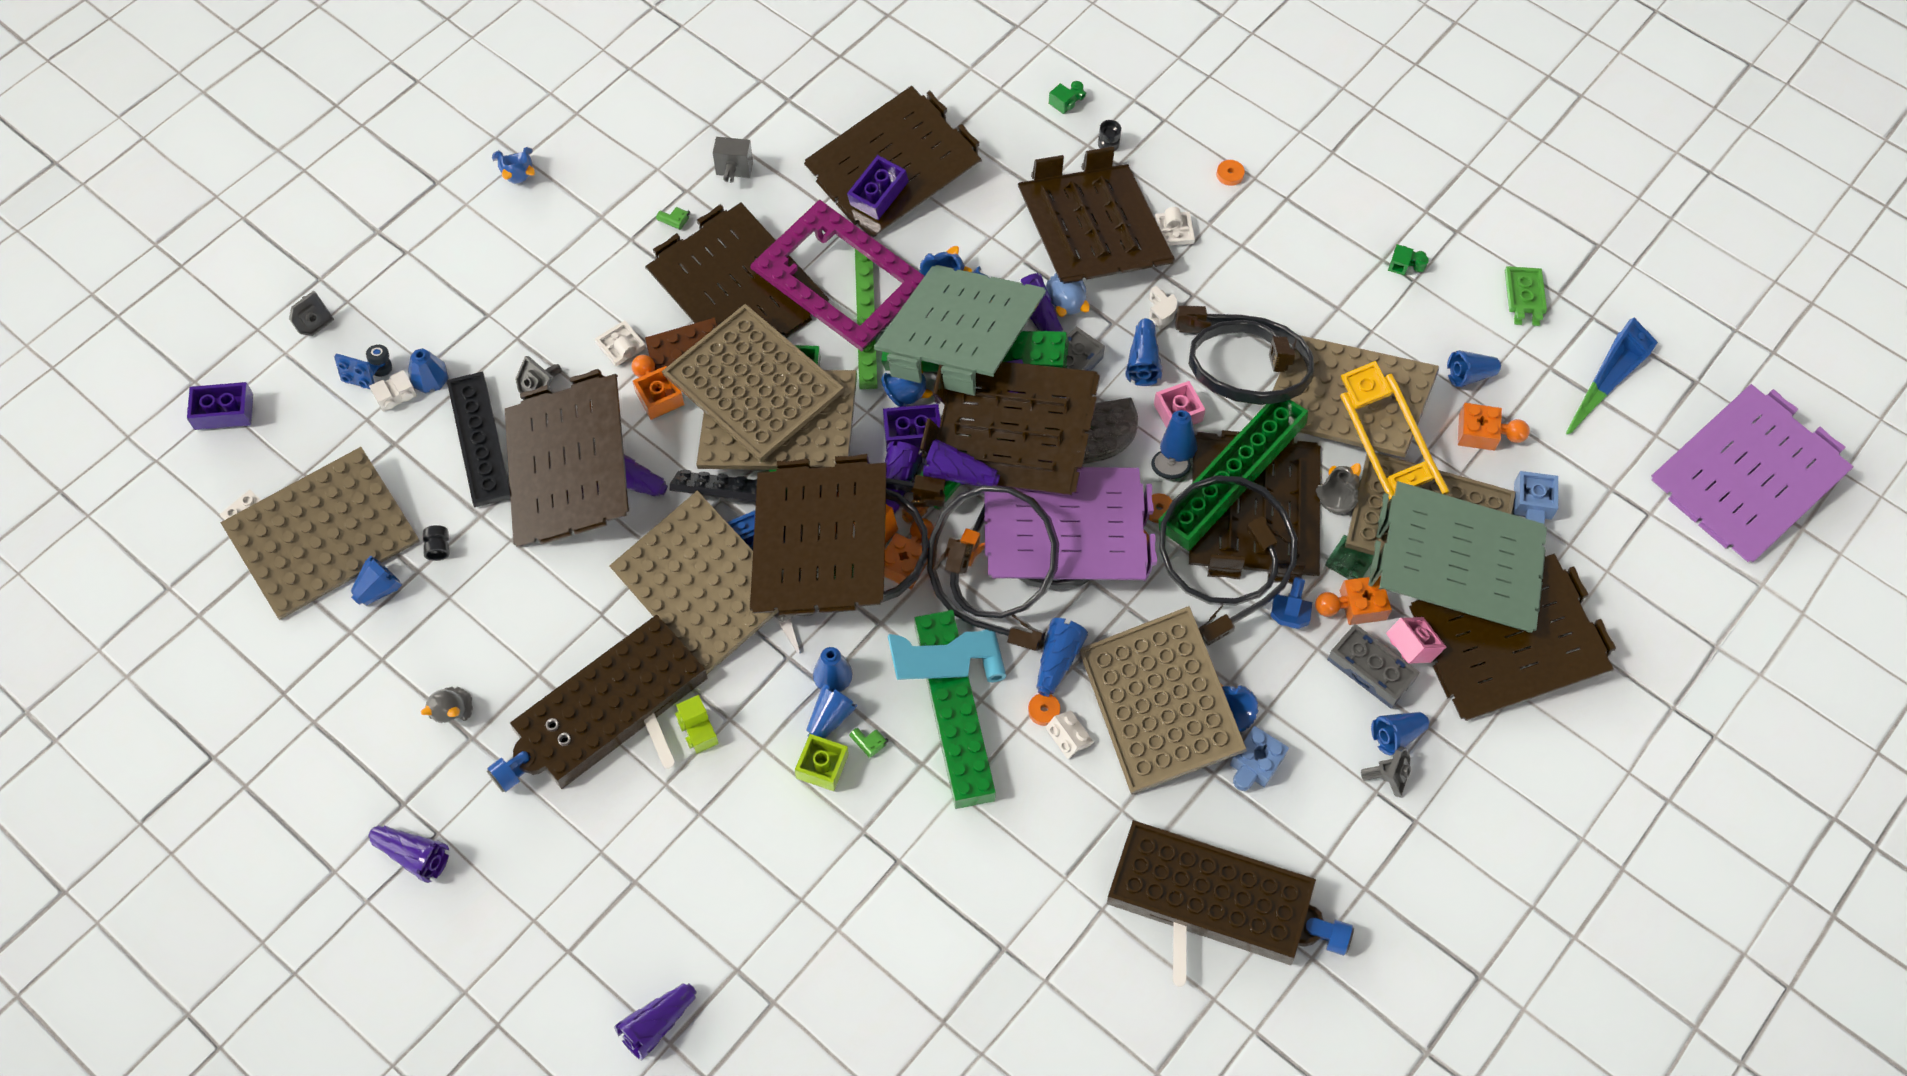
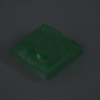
M1343 535L1326 561L1325 566L1348 580L1363 578L1372 564L1373 555L1346 548L1347 536Z

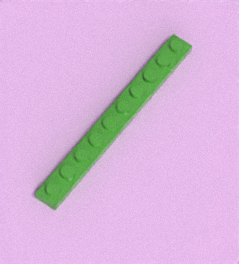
M855 249L857 324L860 326L875 311L873 262ZM876 338L862 352L858 349L859 389H878L877 359L874 348Z

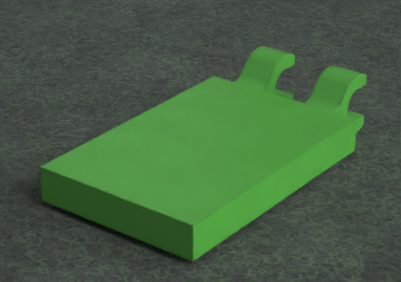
M1506 266L1505 279L1509 312H1515L1514 324L1522 325L1525 313H1532V325L1540 326V320H1543V314L1547 311L1542 268Z

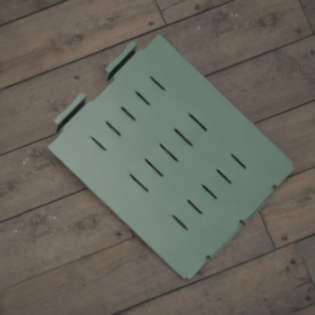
M939 265L932 266L877 341L874 348L875 350L889 353L887 361H889L892 377L921 383V360L944 365L941 368L944 389L975 396L976 373L994 376L999 365L1045 296L1046 290L1043 287L1029 284L1024 286L1023 283L1001 278H988V276L958 269L954 271L953 268Z
M1399 481L1396 483L1395 494L1389 502V494H1383V504L1376 537L1381 538L1388 526L1389 531L1387 543L1383 545L1381 550V541L1376 540L1374 544L1375 552L1370 569L1369 586H1373L1381 575L1379 589L1389 590L1532 633L1537 630L1542 591L1541 581L1543 579L1546 552L1545 547L1542 545H1545L1547 527L1543 523Z

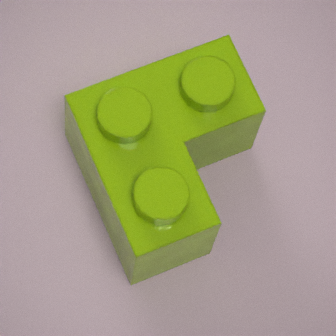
M699 695L676 704L678 710L675 713L677 722L682 732L686 730L688 737L685 739L690 749L694 748L697 754L719 744Z

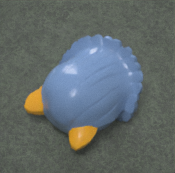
M1056 273L1050 277V280L1046 283V288L1059 317H1064L1066 314L1074 315L1080 311L1089 312L1090 306L1086 300V286L1083 280L1064 284L1060 282Z

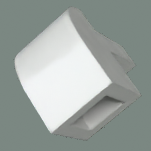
M1154 286L1151 288L1149 300L1154 304L1150 309L1149 319L1161 330L1174 320L1177 299L1174 294L1167 297L1163 290Z

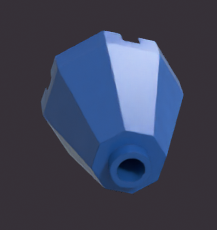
M423 348L415 350L410 356L408 374L413 388L423 393H429L432 389L435 391L440 390L449 379L445 362Z
M370 556L365 561L351 589L353 594L351 598L359 605L363 603L367 606L397 591L402 586L400 580L387 567L379 565L381 562L373 556Z

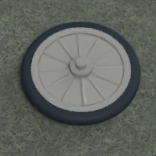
M1160 451L1152 458L1151 466L1153 471L1162 478L1179 479L1190 471L1191 461L1189 459L1177 462L1174 458H1166Z

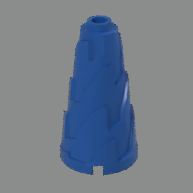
M1148 318L1140 320L1138 325H1136L1125 372L1127 380L1130 383L1131 379L1134 380L1135 385L1151 386L1157 383L1158 378L1160 380L1162 378L1156 326Z
M1053 618L1050 621L1036 685L1038 693L1042 696L1049 697L1050 694H1054L1057 686L1062 681L1066 671H1069L1075 656L1078 655L1087 639L1088 631L1076 622L1070 621V624L1064 623L1066 620L1064 618Z

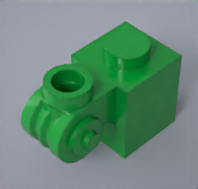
M1073 81L1071 89L1060 83L1049 92L1048 104L1062 114L1073 109L1075 102L1078 100L1082 101L1086 96L1082 82Z
M1396 244L1388 271L1405 276L1407 268L1413 266L1416 272H1423L1427 267L1429 259L1423 251L1415 252L1412 248Z

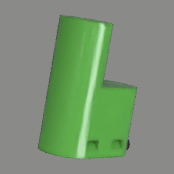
M675 207L672 213L668 214L660 210L657 213L656 220L681 230L690 217V211Z
M855 728L849 734L852 740L869 758L874 756L889 742L878 730H874L867 737L859 728Z

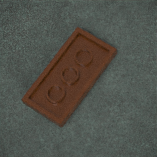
M708 319L645 337L649 356L655 363V370L664 366L668 367L718 326L716 319Z

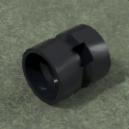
M1105 120L1101 123L1098 136L1099 148L1114 146L1115 151L1119 148L1122 127L1117 121Z
M433 525L423 529V553L426 559L440 561L449 557L450 551L447 542L449 540V531L446 527Z

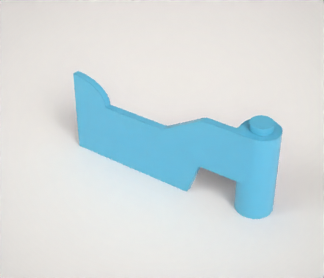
M986 629L983 631L964 632L947 645L912 646L910 641L902 636L888 635L897 680L967 677L970 659L982 658L988 682H999L1006 678L997 635L994 631Z

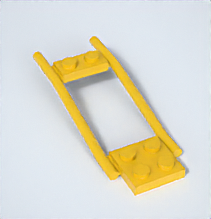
M1376 361L1342 374L1341 380L1347 393L1341 394L1340 397L1385 493L1389 494V500L1395 494L1397 481L1418 487L1435 479L1442 494H1448L1450 491L1426 446L1393 374L1391 373L1384 377ZM1394 393L1425 462L1386 478L1355 409L1369 405Z

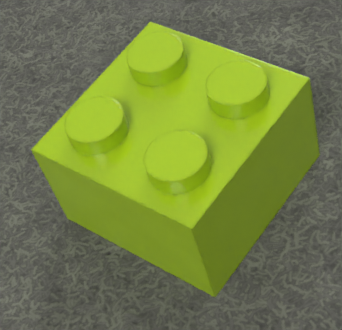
M809 734L795 767L796 779L835 791L849 756L848 746Z

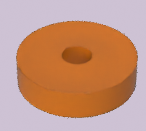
M1225 160L1218 165L1216 176L1221 183L1234 186L1243 180L1245 170L1238 161Z
M1156 493L1152 495L1154 512L1152 515H1149V520L1159 523L1158 519L1168 510L1172 499L1165 494Z
M1037 694L1029 702V717L1034 723L1047 726L1054 716L1060 714V703L1051 694L1049 697ZM1045 707L1048 710L1044 712L1041 710V708Z

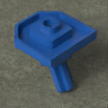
M1300 577L1293 579L1288 596L1278 594L1272 601L1270 616L1279 625L1300 629L1308 626L1310 623L1313 602L1302 600L1305 580Z

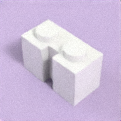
M404 370L391 375V379L385 382L381 380L369 386L383 412L417 396Z

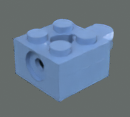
M1520 471L1514 481V491H1516L1514 515L1525 516L1526 519L1545 524V519L1552 520L1558 510V476Z
M1254 726L1244 740L1247 751L1233 756L1230 766L1238 770L1234 775L1233 784L1241 791L1250 789L1254 782L1265 788L1289 750V747Z

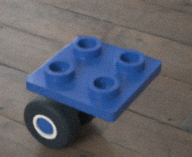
M376 344L370 346L366 351L367 362L337 353L334 356L340 380L362 388L370 389L369 386L374 384L373 376H386L392 371L389 351L384 345Z

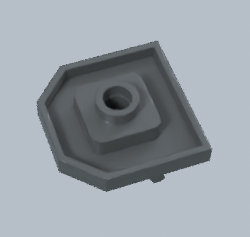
M312 291L307 296H303L300 301L294 304L289 315L290 322L301 335L313 336L334 321V318L315 291Z
M525 356L515 379L518 392L523 393L545 385L550 386L553 377L562 372L560 365L554 364L547 369H543L531 357Z
M1400 746L1395 750L1393 759L1379 761V766L1362 769L1361 777L1363 781L1383 778L1384 781L1389 782L1395 797L1401 798L1407 778L1411 772V757L1407 748Z

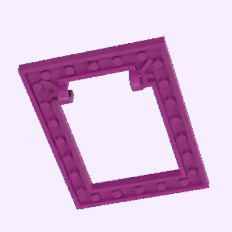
M820 199L766 249L750 267L861 352L893 321L925 277ZM813 232H815L816 238L821 243H826L836 234L902 283L860 326L792 276L798 270V267L795 263L789 267L787 257Z

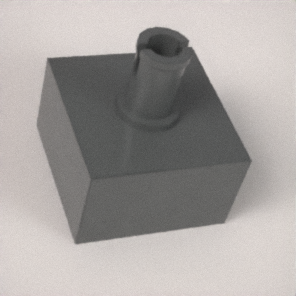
M716 137L713 148L716 175L723 176V180L727 183L729 177L730 183L734 182V177L750 178L753 166L751 141L748 139Z

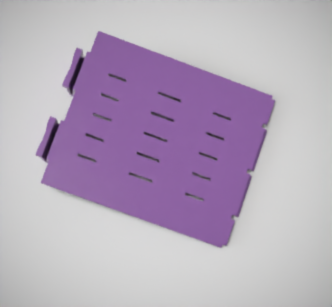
M1750 384L1653 473L1651 481L1667 494L1670 492L1672 495L1668 500L1692 521L1696 522L1701 518L1702 521L1698 526L1725 549L1731 544L1733 545L1732 549L1744 560L1754 562L1854 466L1839 455L1846 447L1831 437L1822 427L1817 428L1812 433L1795 420L1793 415L1798 411V408L1785 400L1776 390L1772 389L1769 394L1765 395ZM1761 415V417L1754 424H1752ZM1772 427H1775L1771 432L1765 435ZM1788 437V439L1781 446H1779ZM1733 441V443L1723 453H1721V451L1725 449ZM1802 449L1795 457H1792L1796 452ZM1744 453H1747L1742 459H1740V460L1735 464V462H1736ZM1813 460H1816L1808 469L1806 468ZM1758 464H1761L1750 475H1748V473H1750ZM1702 470V472L1695 479H1692ZM1772 475H1774L1763 487L1761 486ZM1715 481L1716 483L1706 491V489ZM1787 486V488L1776 498L1775 496ZM1727 493H1729L1721 502H1719ZM1742 504V506L1735 513H1732ZM1756 515V517L1747 525L1746 523H1748Z
M1082 467L1077 469V472H1080L1076 493H1072V495L1014 488L1034 498L1052 519L1059 540L1058 570L1053 579L1146 581L1152 570V565L1157 564L1155 534H1150L1147 542L1146 534L1143 532L1149 515H1152L1154 512L1152 484H1147L1143 493V484H1140L1139 468ZM985 492V522H988L985 524V556H988V576H991L993 579H1045L1050 568L1051 542L1044 521L1027 502L1009 493Z

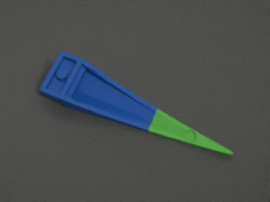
M1635 317L1629 319L1615 338L1566 434L1572 433L1586 416L1652 353L1658 342Z

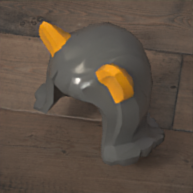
M1359 463L1354 464L1352 467L1332 466L1328 471L1329 476L1324 484L1318 485V488H1316L1317 496L1321 500L1320 503L1329 512L1337 513L1338 515H1341V513L1347 514V512L1356 507L1360 487L1359 475L1361 465Z
M460 687L438 690L427 699L425 708L421 710V715H428L430 719L438 723H447L455 718L466 721L472 715V697L470 693H467V691Z

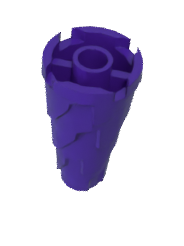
M1033 273L1020 279L1024 286L1029 284L1043 287L1046 290L1045 296L1030 317L1039 331L1062 332L1063 328L1057 318V313L1051 302L1052 299L1041 274Z
M936 439L933 441L926 458L927 465L929 466L924 465L923 476L945 479V481L961 484L997 486L1000 479L997 470Z
M894 441L890 442L886 449V478L911 482L917 473L919 465L922 463V452L919 454L920 449L909 443L898 441L897 446H893ZM890 489L892 491L900 493L903 497L906 493V491ZM886 499V504L892 507L895 515L899 511L900 505Z
M624 454L627 489L654 497L664 496L668 488L664 478L654 474L648 468Z
M381 825L373 827L368 835L372 846L387 854L408 872L426 883L432 882L429 879L431 877L438 878L449 858V855L445 853V850H449L448 845L439 840L435 841L409 834L385 825L384 827Z
M682 983L618 1022L614 1026L618 1037L624 1034L623 1044L636 1058L643 1060L675 1025V1022L683 1015L687 1007L696 999L695 994L697 992L690 983L687 985Z

